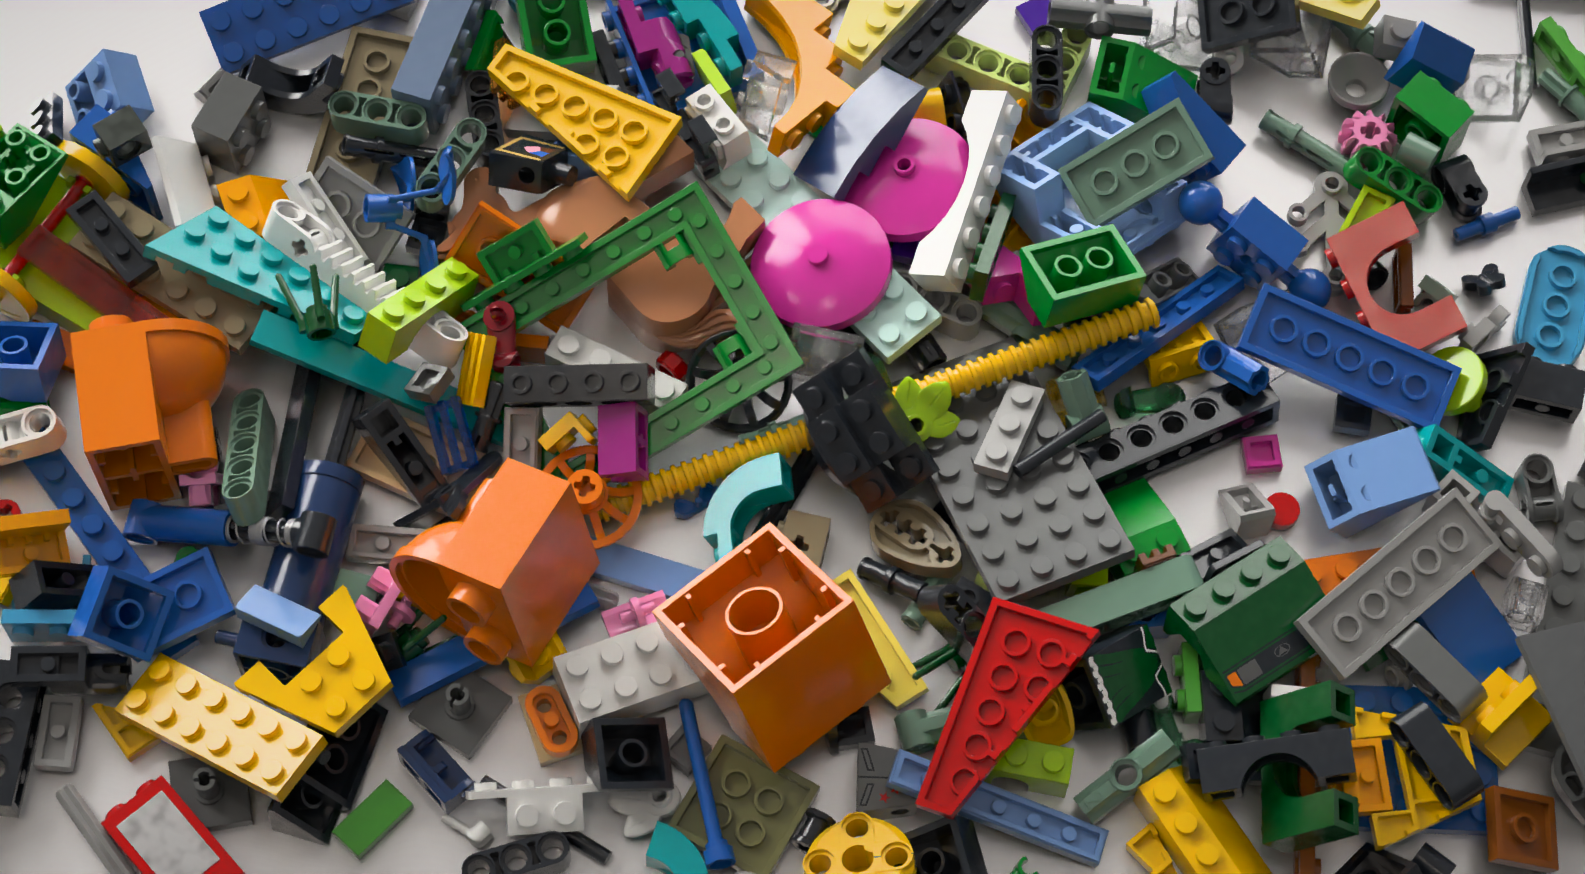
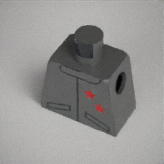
M868 743L858 744L856 812H863L871 818L881 820L916 815L917 807L915 802L917 798L886 787L898 749Z

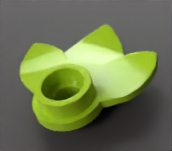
M907 376L898 385L894 397L909 421L915 418L921 422V429L917 433L922 441L927 440L929 437H947L957 428L960 419L952 412L947 411L952 399L951 388L948 382H935L921 389L913 378Z

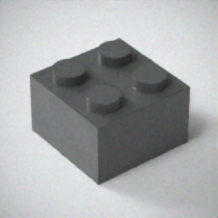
M224 72L191 124L200 155H208L210 164L238 175L244 165L247 166L251 162L255 146L260 138L263 139L267 136L272 124L262 87L229 72Z

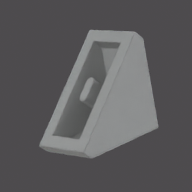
M1253 483L1218 490L1229 529L1232 528L1243 540L1269 534L1276 516L1275 508Z

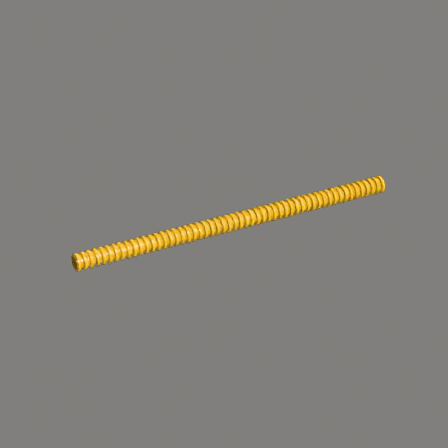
M1147 297L1143 303L1136 301L1132 307L1128 304L1123 306L1121 311L1118 308L1113 309L1110 315L1108 312L1102 313L1101 318L1093 316L1090 322L1086 319L1082 320L1081 325L1071 324L1070 329L1062 327L1059 333L1054 330L1050 332V336L1046 337L1045 334L1039 336V340L1031 338L1027 344L1022 341L1018 343L1016 348L1013 345L1008 346V351L1004 352L1003 349L997 350L996 355H993L991 352L987 354L985 359L980 356L976 358V362L968 360L965 366L957 364L954 370H951L949 367L945 369V373L941 374L940 371L934 373V377L926 375L924 380L920 381L917 378L915 381L921 389L935 382L946 381L950 385L952 396L956 399L960 397V393L970 394L971 389L979 391L981 386L990 387L994 381L997 384L1002 383V378L1006 377L1007 380L1013 379L1014 374H1017V376L1023 375L1025 370L1028 373L1033 372L1036 366L1041 369L1044 368L1045 363L1049 365L1055 364L1056 359L1061 362L1065 360V356L1075 357L1076 352L1084 354L1087 348H1090L1092 351L1097 349L1099 344L1102 347L1106 346L1107 341L1115 343L1119 337L1122 339L1128 338L1130 333L1133 336L1138 335L1139 330L1143 332L1149 331L1150 326L1155 329L1160 325L1159 312L1154 301ZM897 386L892 387L891 392L894 396L897 390ZM801 419L797 421L795 426L791 423L787 424V428L783 430L781 427H778L775 433L767 431L765 432L766 436L763 437L758 434L755 436V440L752 441L749 438L744 439L743 444L740 445L739 442H736L732 448L724 446L723 451L713 450L712 455L709 456L704 453L701 459L697 460L696 457H693L690 463L686 464L685 461L680 462L681 466L675 467L674 464L670 465V470L665 471L662 468L655 475L653 472H650L649 481H640L643 493L642 505L647 504L650 507L654 501L662 503L665 497L673 499L676 493H679L681 496L685 494V490L689 489L690 492H693L696 486L700 485L701 488L706 487L705 483L711 482L713 485L717 483L716 479L719 478L724 481L727 475H730L747 462L759 457L779 452L782 456L785 455L786 458H789L793 452H796L797 455L802 453L801 449L811 450L806 438L804 422ZM627 482V485H624V486H622V484L619 483V484L616 485V487H617V488L630 487V486H632V483H631V482ZM634 496L627 498L608 497V501L619 511L626 512L628 515L633 506ZM601 509L598 512L600 520L610 521L609 517L611 516Z

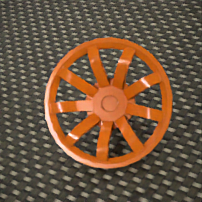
M584 445L560 453L542 471L551 474L558 467L568 479L567 481L571 482L583 517L584 515H589L597 538V540H592L596 550L619 541L632 529L642 508L643 493L640 481H632V486L625 488L607 486L611 478H601L594 472L595 454L598 455V446ZM586 454L585 469L573 472L565 462L572 457ZM634 496L629 516L619 511L608 501V497L627 498ZM601 509L622 523L615 532L608 536H605L598 515Z

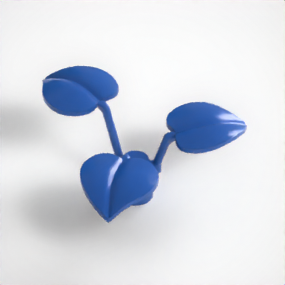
M447 146L440 157L438 166L440 182L436 187L415 191L416 171L413 157L406 156L401 162L390 167L400 192L399 195L365 194L363 216L366 223H385L386 230H396L419 239L421 242L419 252L420 277L439 265L434 240H429L426 234L396 224L395 221L396 219H402L403 205L411 211L414 210V198L442 193L445 205L453 203L456 195L457 174L452 146Z

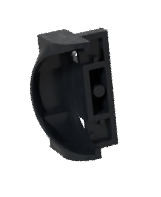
M864 347L859 348L832 367L818 373L792 390V393L803 409L806 438L817 463L835 483L856 495L868 514L940 470ZM843 389L848 395V398L845 400L843 396ZM888 460V461L890 462L891 466L893 467V469H891L890 467H888V466H887L886 464H884L883 462H885V461Z

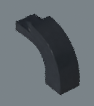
M254 54L241 66L238 77L262 87L267 108L270 110L291 114H314L329 110L328 100L335 92H338L344 80V74L341 73L345 60L332 54L315 68L298 70L278 65Z

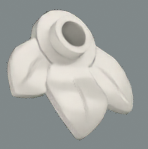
M674 784L672 791L612 792L607 802L615 811L628 815L624 827V835L634 838L653 832L657 821L673 816L681 803V793ZM667 794L663 801L656 802L661 795Z

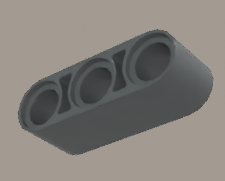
M1416 622L1410 623L1384 646V652L1388 659L1453 722L1461 723L1488 699L1487 692L1482 684L1420 624Z

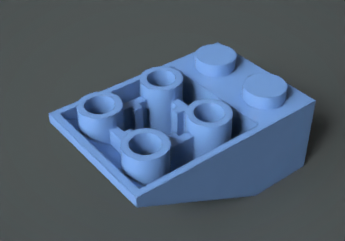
M1414 426L1337 449L1304 466L1328 529L1345 538L1441 490Z

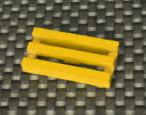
M468 332L455 399L456 403L484 408L497 337Z

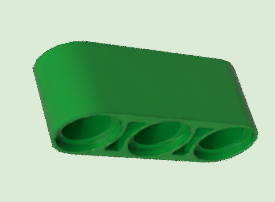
M1372 146L1361 148L1344 165L1343 175L1349 184L1360 191L1365 184L1395 198V204L1404 201L1415 224L1424 223L1442 207L1443 195L1436 186ZM1360 162L1367 167L1368 171L1361 167ZM1389 181L1395 184L1397 190L1391 187ZM1418 200L1424 203L1426 209L1419 204Z

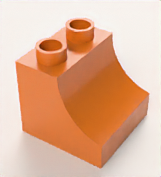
M770 522L652 611L666 639L678 651L706 687L733 731L774 773L792 759L804 753L810 745L850 714L859 710L868 700L891 683L890 677L854 600Z

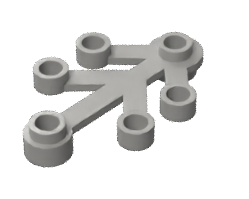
M1326 171L1319 174L1313 184L1314 193L1302 203H1294L1289 207L1287 221L1292 226L1300 227L1307 222L1309 214L1324 204V215L1301 234L1309 241L1297 256L1298 258L1305 256L1309 247L1324 234L1325 247L1328 249L1329 246L1326 239L1337 234L1345 221L1339 215V205L1349 212L1356 201L1347 193L1348 183L1346 179L1337 172ZM1326 184H1332L1336 189H1330ZM1300 212L1304 217L1296 218L1292 213ZM1326 257V268L1322 273L1328 277L1331 283V297H1337L1344 292L1339 282L1345 278L1339 267L1332 269ZM1329 275L1337 276L1340 281L1331 280Z

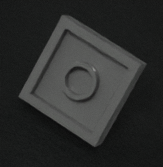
M471 672L423 696L408 718L411 723L422 730L427 729L437 740L470 760L513 703V699L510 695L476 673Z
M195 757L168 761L171 787L210 832L253 825L248 785Z

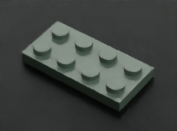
M1178 97L1057 171L1060 173L1062 180L1086 221L1097 227L1098 225L1103 226L1215 158Z

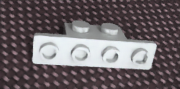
M587 776V783L572 784V777L550 778V786H535L534 780L512 781V788L497 789V782L474 783V790L465 791V797L468 800L505 798L507 835L512 836L541 834L548 831H584L582 793L599 791L589 776Z

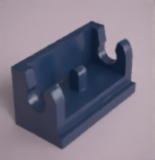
M427 729L421 731L404 746L402 745L397 749L401 764L448 815L467 800L465 791L474 790V783L476 782L467 775Z

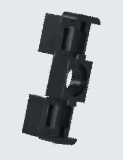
M668 68L655 75L658 89L651 92V96L654 99L653 102L655 106L682 117L683 126L677 135L694 150V163L702 174L703 180L706 181L720 173L716 156L710 157L708 147L711 145L710 143L718 140V137L702 114L691 120L683 108L678 110L675 103L680 100L678 96L684 94L685 89L671 68Z

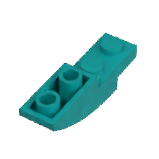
M656 0L660 6H666L669 11V20L673 23L677 32L681 31L682 34L689 37V40L696 38L700 48L709 52L713 63L730 88L742 83L743 65L736 55V52H739V33L717 5L711 0Z

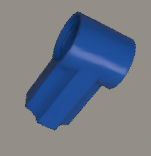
M1209 340L1199 350L1198 362L1204 370L1220 376L1254 396L1261 390H1265L1270 380L1269 368L1246 356L1241 351L1236 350L1235 347L1217 340Z

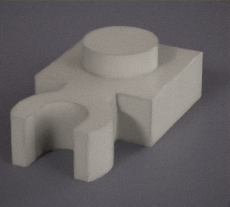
M1499 305L1487 318L1484 317L1476 326L1470 323L1467 325V331L1458 336L1460 340L1459 347L1467 348L1474 353L1478 352L1489 341L1490 337L1507 323L1506 319L1511 313L1502 305Z

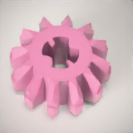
M1372 109L1367 111L1366 116H1364L1357 110L1352 118H1346L1343 121L1342 130L1339 131L1338 143L1342 144L1340 148L1341 154L1350 155L1351 158L1361 148L1372 146L1391 157L1394 151L1393 147L1397 143V135L1393 133L1395 130L1394 123H1384L1386 119L1385 113L1376 117L1373 115Z

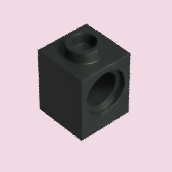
M130 105L92 125L97 139L92 141L94 147L102 159L109 157L115 168L153 148L147 129Z

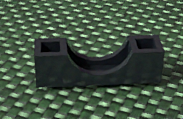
M1337 724L1325 725L1318 728V732L1303 734L1302 730H1289L1282 732L1280 737L1265 739V736L1262 735L1248 736L1242 739V743L1227 745L1226 741H1212L1204 745L1205 748L1196 749L1202 794L1205 802L1244 797L1246 786L1251 777L1261 768L1277 762L1292 763L1304 768L1313 776L1319 787L1357 781L1349 728L1341 729V726Z

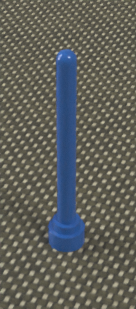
M684 698L679 702V711L708 843L705 845L706 850L703 852L707 870H723L736 863L733 846L728 845V841L723 839L694 705L690 699Z

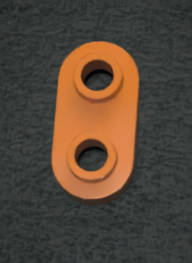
M546 685L533 688L526 696L525 709L543 749L553 757L562 758L569 756L578 746V730L560 693L555 688ZM541 704L551 706L548 712L542 713L538 711V707ZM556 736H565L567 738L565 743L559 745L553 742Z

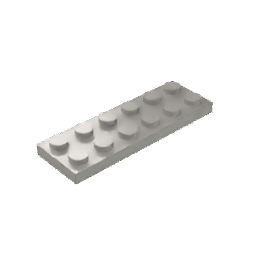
M1455 487L1293 624L1337 678L1342 681L1502 546L1503 543L1458 488Z

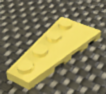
M849 569L833 579L854 600L890 677L891 683L882 689L879 694L898 711L929 692L922 678L918 680L912 678V675L917 670L853 571Z

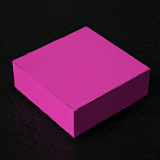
M1277 434L1241 438L1240 444L1246 475L1281 472L1283 464Z

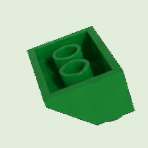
M1114 224L1021 247L1019 251L1027 300L1044 328L1121 308L1127 304L1132 305L1138 301L1147 277Z

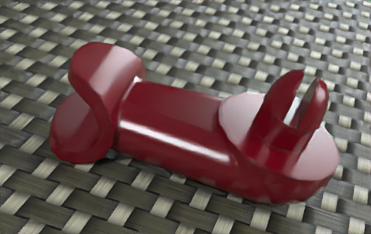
M505 301L492 302L486 307L483 320L488 335L497 337L492 368L495 372L504 374V366H521L520 355L516 351V314L509 303Z

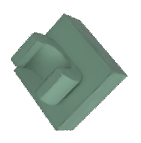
M1425 275L1418 284V287L1425 292L1416 296L1414 305L1419 307L1425 299H1431L1435 303L1449 295H1452L1454 301H1456L1459 296L1433 277Z

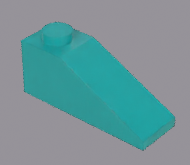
M1437 424L1416 429L1438 484L1453 469L1481 492L1478 496L1479 503L1482 504L1487 493L1492 490L1501 491L1508 498L1515 479Z

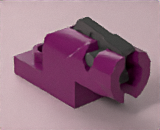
M617 0L618 18L640 71L651 68L655 75L671 68L684 89L691 86L695 77V69L689 37L679 34L667 17H657L645 21L641 7H635L633 0Z

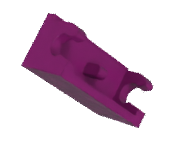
M636 401L598 405V475L601 478H611L613 483L649 481L648 411Z

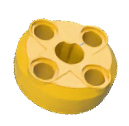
M863 812L849 813L842 821L835 823L819 834L808 849L802 863L804 874H818L822 871H827L823 874H916L917 869L912 846L905 834L891 823L871 818ZM896 864H903L898 867H893Z

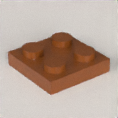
M1495 785L1486 788L1485 806L1489 862L1544 873L1558 871L1554 797Z

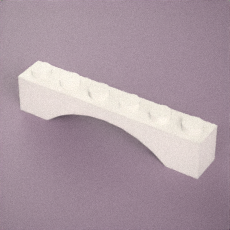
M971 91L961 120L967 132L969 144V162L964 183L947 215L930 234L919 242L908 273L925 291L961 293L973 254L980 241V234L985 219L990 212L993 195L1001 179V172L1006 157L1011 150L1013 136L1017 125L1021 121L1023 109L1008 91Z

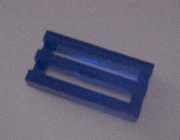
M455 395L450 397L449 400L438 401L435 405L429 404L424 406L442 475L448 476L478 466L479 462L461 397ZM450 408H453L467 461L462 462L448 412ZM436 413H440L444 431L446 434L449 449L454 465L452 466L450 464V460L448 457V453L446 450L445 442L443 439V435Z

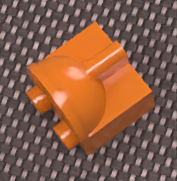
M124 315L102 316L89 324V330L70 333L84 453L110 510L130 508L132 499L137 498L157 503L183 499L182 488L179 486L180 474L208 470L218 465L211 407L223 389L227 365L230 361V349L226 335L210 324L191 319L160 318L133 322L131 318Z
M507 457L493 479L486 478L483 480L456 521L438 524L417 535L406 546L401 547L389 563V570L400 591L425 615L434 621L441 615H446L447 620L441 626L463 637L465 647L477 658L491 665H501L504 659L509 657L533 667L600 562L571 482Z

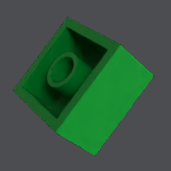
M1420 70L1395 96L1385 123H1394L1395 130L1393 133L1397 135V143L1402 145L1408 133L1412 132L1440 147L1441 151L1433 164L1435 165L1448 160L1461 146L1475 111L1470 108L1465 100L1455 97L1446 90L1437 79L1429 77Z

